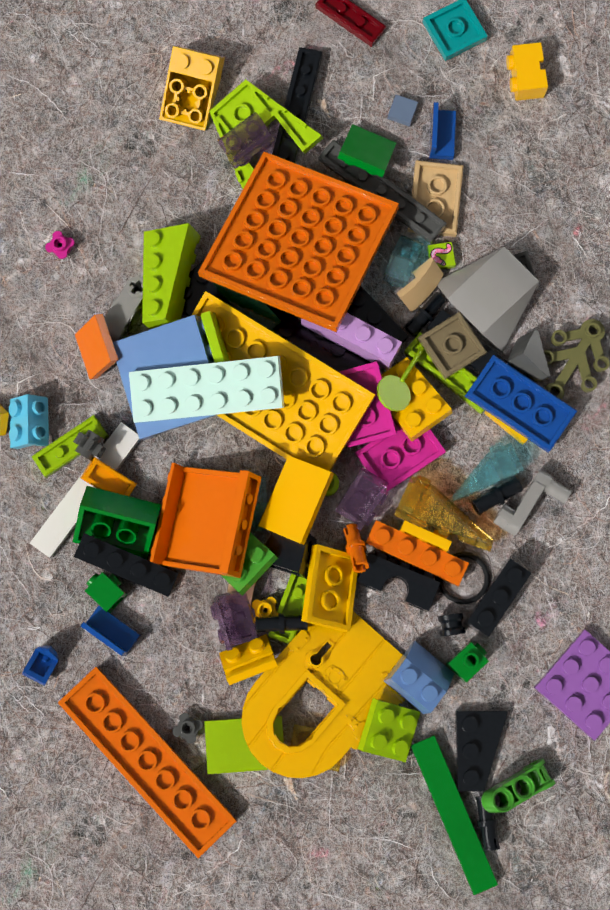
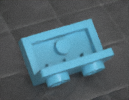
M26 394L10 399V448L21 449L33 445L48 446V398Z

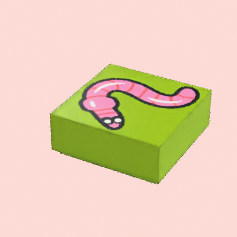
M452 242L427 246L429 259L432 257L440 269L455 268Z

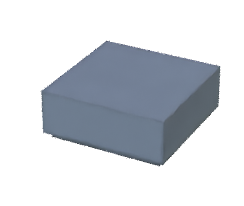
M395 95L387 119L410 127L418 102Z

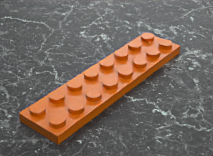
M98 666L89 672L58 702L63 710L197 858H200L237 822V819Z

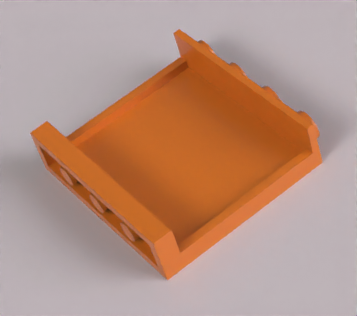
M172 463L167 477L168 482L165 495L162 499V509L159 521L157 522V531L154 545L151 549L150 562L166 567L241 578L262 477L245 470H240L239 473L183 467Z

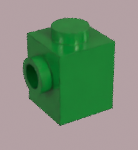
M104 572L100 575L96 573L86 583L88 588L85 592L108 613H111L128 595L120 587L122 582L113 573L109 576Z
M468 642L446 664L464 683H467L489 662L485 657L488 653L479 643L474 645L472 642Z

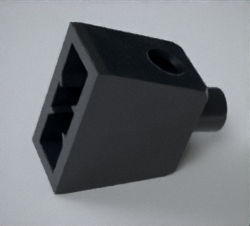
M272 532L265 546L278 559L270 567L307 579L311 547L317 544V539L309 533L305 544L302 545Z

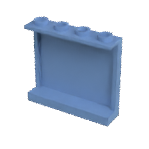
M192 315L113 342L118 356L117 366L132 416L129 372L215 363L202 319L197 315ZM216 415L135 423L139 439H149L156 437L157 434Z

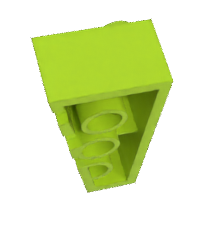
M189 223L144 231L142 323L149 329L181 319L185 304L183 297L191 279L189 277L191 264L195 262L196 254L194 252L196 244H199L201 235Z

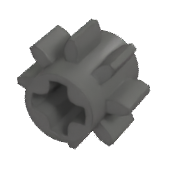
M88 430L86 434L79 432L73 441L78 445L75 451L90 461L94 455L101 458L106 450L102 446L105 439L91 430Z

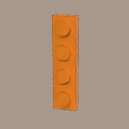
M377 520L365 543L457 587L460 585L469 565L468 562Z

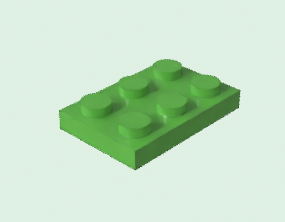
M250 532L241 578L221 576L243 596L278 558Z

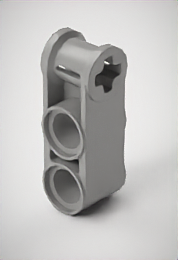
M134 276L127 281L119 296L112 303L109 312L104 317L112 342L127 338L130 329L141 315L143 310V291L135 293L134 290L143 289L142 277Z

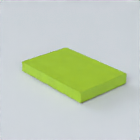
M282 715L276 717L273 723L274 735L276 734L278 739L284 743ZM242 718L204 721L207 774L269 770L261 765L250 752L243 735Z

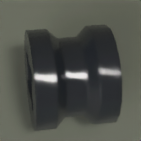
M463 613L437 616L438 622L442 626L440 637L466 633L465 628L462 626Z

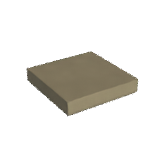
M461 312L456 313L418 337V341L424 347V350L444 380L487 354V351Z

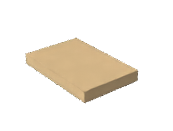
M416 160L411 197L447 223L440 236L456 237L464 165ZM408 227V232H413V233H415L413 230H411V229Z

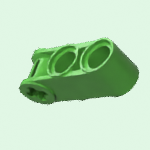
M542 758L526 765L519 772L486 790L481 798L483 808L489 813L507 812L537 793L552 787L556 782L550 778L544 766V759ZM517 782L521 786L520 794L516 790ZM496 794L500 797L499 807L495 803Z

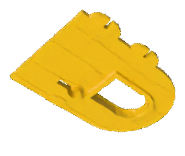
M354 611L351 629L347 632L308 623V630H301L275 659L278 666L263 672L246 696L242 708L241 725L244 739L250 752L261 765L273 773L288 778L317 776L331 769L343 758L350 748L359 750V742L373 698L396 705L402 704L405 701L401 695L384 682V679L403 655ZM326 643L331 645L330 649L319 660L320 663L318 665L311 663L310 658L315 656ZM307 681L313 688L316 687L334 707L304 742L298 746H287V744L278 739L276 734L274 735L273 723L280 711Z

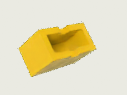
M541 42L513 45L510 55L506 57L507 70H511L512 78H510V91L515 93L516 101L544 98L548 89L546 70L540 69V63L544 61Z

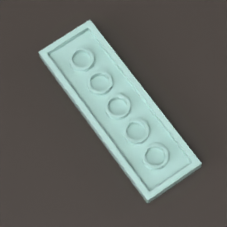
M280 356L129 372L134 423L285 408Z

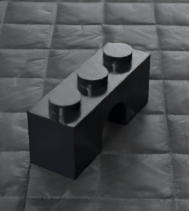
M377 551L374 554L368 553L367 562L369 568L365 572L360 573L357 584L380 593L386 580L398 578L405 583L407 588V594L403 603L425 612L430 610L440 582L435 580V575L426 571H422L421 574L411 570L413 566L398 561L397 564L388 561L389 556Z
M511 558L506 560L492 580L491 586L482 599L477 602L464 624L484 638L489 637L531 575V572Z

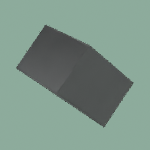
M533 330L518 338L506 363L535 383L551 377L538 330Z

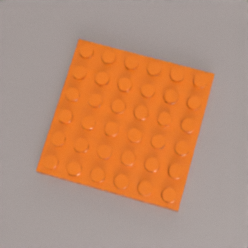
M263 152L198 271L199 277L337 333L399 209V203L270 153Z

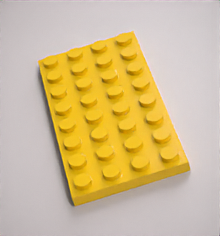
M205 291L192 315L201 317V313L207 311L216 314L229 361L280 356L285 408L219 414L217 416L285 459L289 455L331 471L376 397V394Z

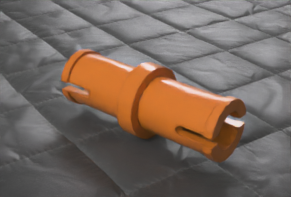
M353 523L343 528L347 542L346 552L351 558L353 571L362 573L369 568L365 554L366 544L361 539L359 526Z

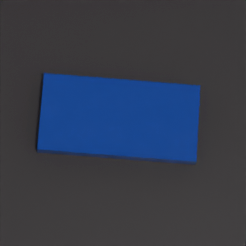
M494 354L465 395L470 401L547 453L551 451L577 412L576 409Z

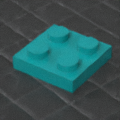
M458 0L424 17L422 21L445 61L487 41L488 35L467 0Z

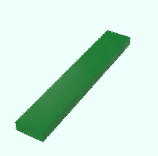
M432 735L411 744L410 747L473 895L497 886L498 883L435 736Z

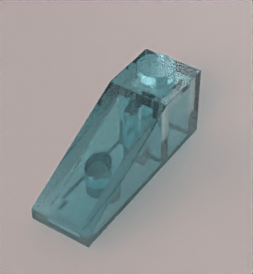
M503 442L489 447L490 452L485 455L450 498L451 503H455L520 474L524 469L512 444L504 445Z

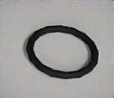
M458 552L452 554L458 558L465 557L476 561L482 567L484 585L476 596L469 599H458L445 589L443 580L438 578L441 592L448 600L457 604H470L478 601L485 595L489 586L490 574L486 564L478 556L471 553Z

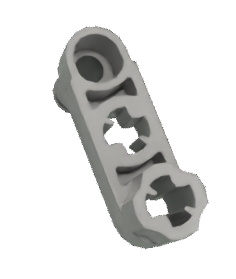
M540 469L515 510L504 504L493 523L515 536L541 493L545 492L564 504L572 490L554 481L553 476Z

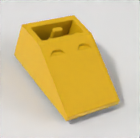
M173 46L159 119L206 131L211 115L209 111L213 108L225 57Z

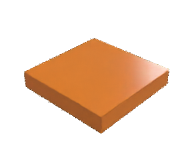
M96 314L75 334L90 380L99 378L118 361L103 314Z

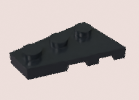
M455 711L458 791H485L508 711Z

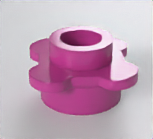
M55 231L52 234V240L45 245L46 251L49 253L53 252L59 259H65L70 253L71 247L75 244L74 240L71 237L63 236L60 231Z

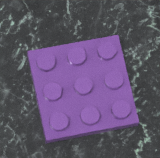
M582 630L534 688L594 741L610 723V651L590 633Z

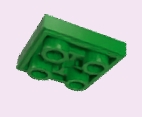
M352 124L338 159L348 165L364 169L371 175L383 177L396 142Z

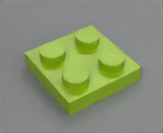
M373 698L358 749L374 755L406 762L421 712Z

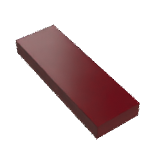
M318 0L315 4L316 9L370 47H373L386 30V25L350 0Z

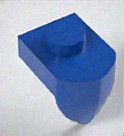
M47 645L37 647L25 666L22 675L45 686L59 661L56 650L52 646Z

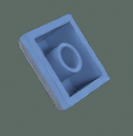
M413 641L384 679V682L422 714H427L434 710L446 694L455 673L419 643Z

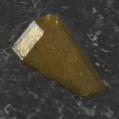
M411 476L394 516L426 529L427 525L433 526L438 530L439 534L444 536L456 534L458 539L464 543L491 551L493 539L436 486L432 485L429 479L423 476Z

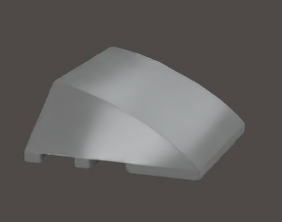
M504 246L442 278L437 286L480 333L503 352L540 281Z

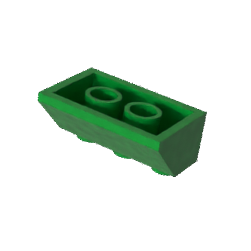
M86 486L80 503L72 542L79 544L85 533L147 560L161 504Z

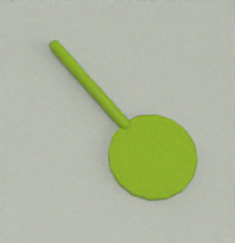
M423 346L419 348L401 378L388 375L379 381L377 395L380 402L387 409L398 412L404 410L409 405L411 400L410 390L404 381L424 351Z

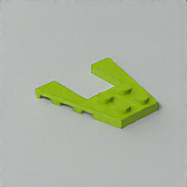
M246 79L209 111L242 189L245 187L254 167L240 149L275 119L280 122L304 154L323 139L318 132Z

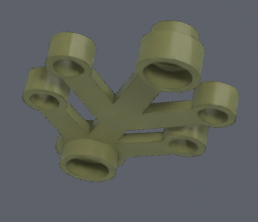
M589 319L581 325L580 329L567 332L556 330L552 334L551 343L555 346H562L567 341L581 339L577 347L556 352L544 350L545 355L550 357V362H547L548 366L554 362L568 360L556 381L545 387L550 393L551 388H556L559 391V395L556 397L559 399L564 397L563 387L577 365L582 380L580 384L581 389L586 393H590L597 387V381L591 376L585 353L589 345L595 359L593 362L594 369L597 372H604L609 368L610 361L604 356L600 342L605 334V328L600 321ZM589 328H595L597 333L594 335L589 332ZM555 335H561L563 337V341H556ZM599 360L604 361L605 368L599 367L597 362ZM585 381H591L593 387L587 388Z

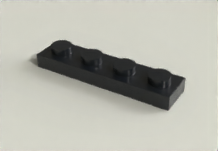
M85 533L73 556L169 597L178 573Z

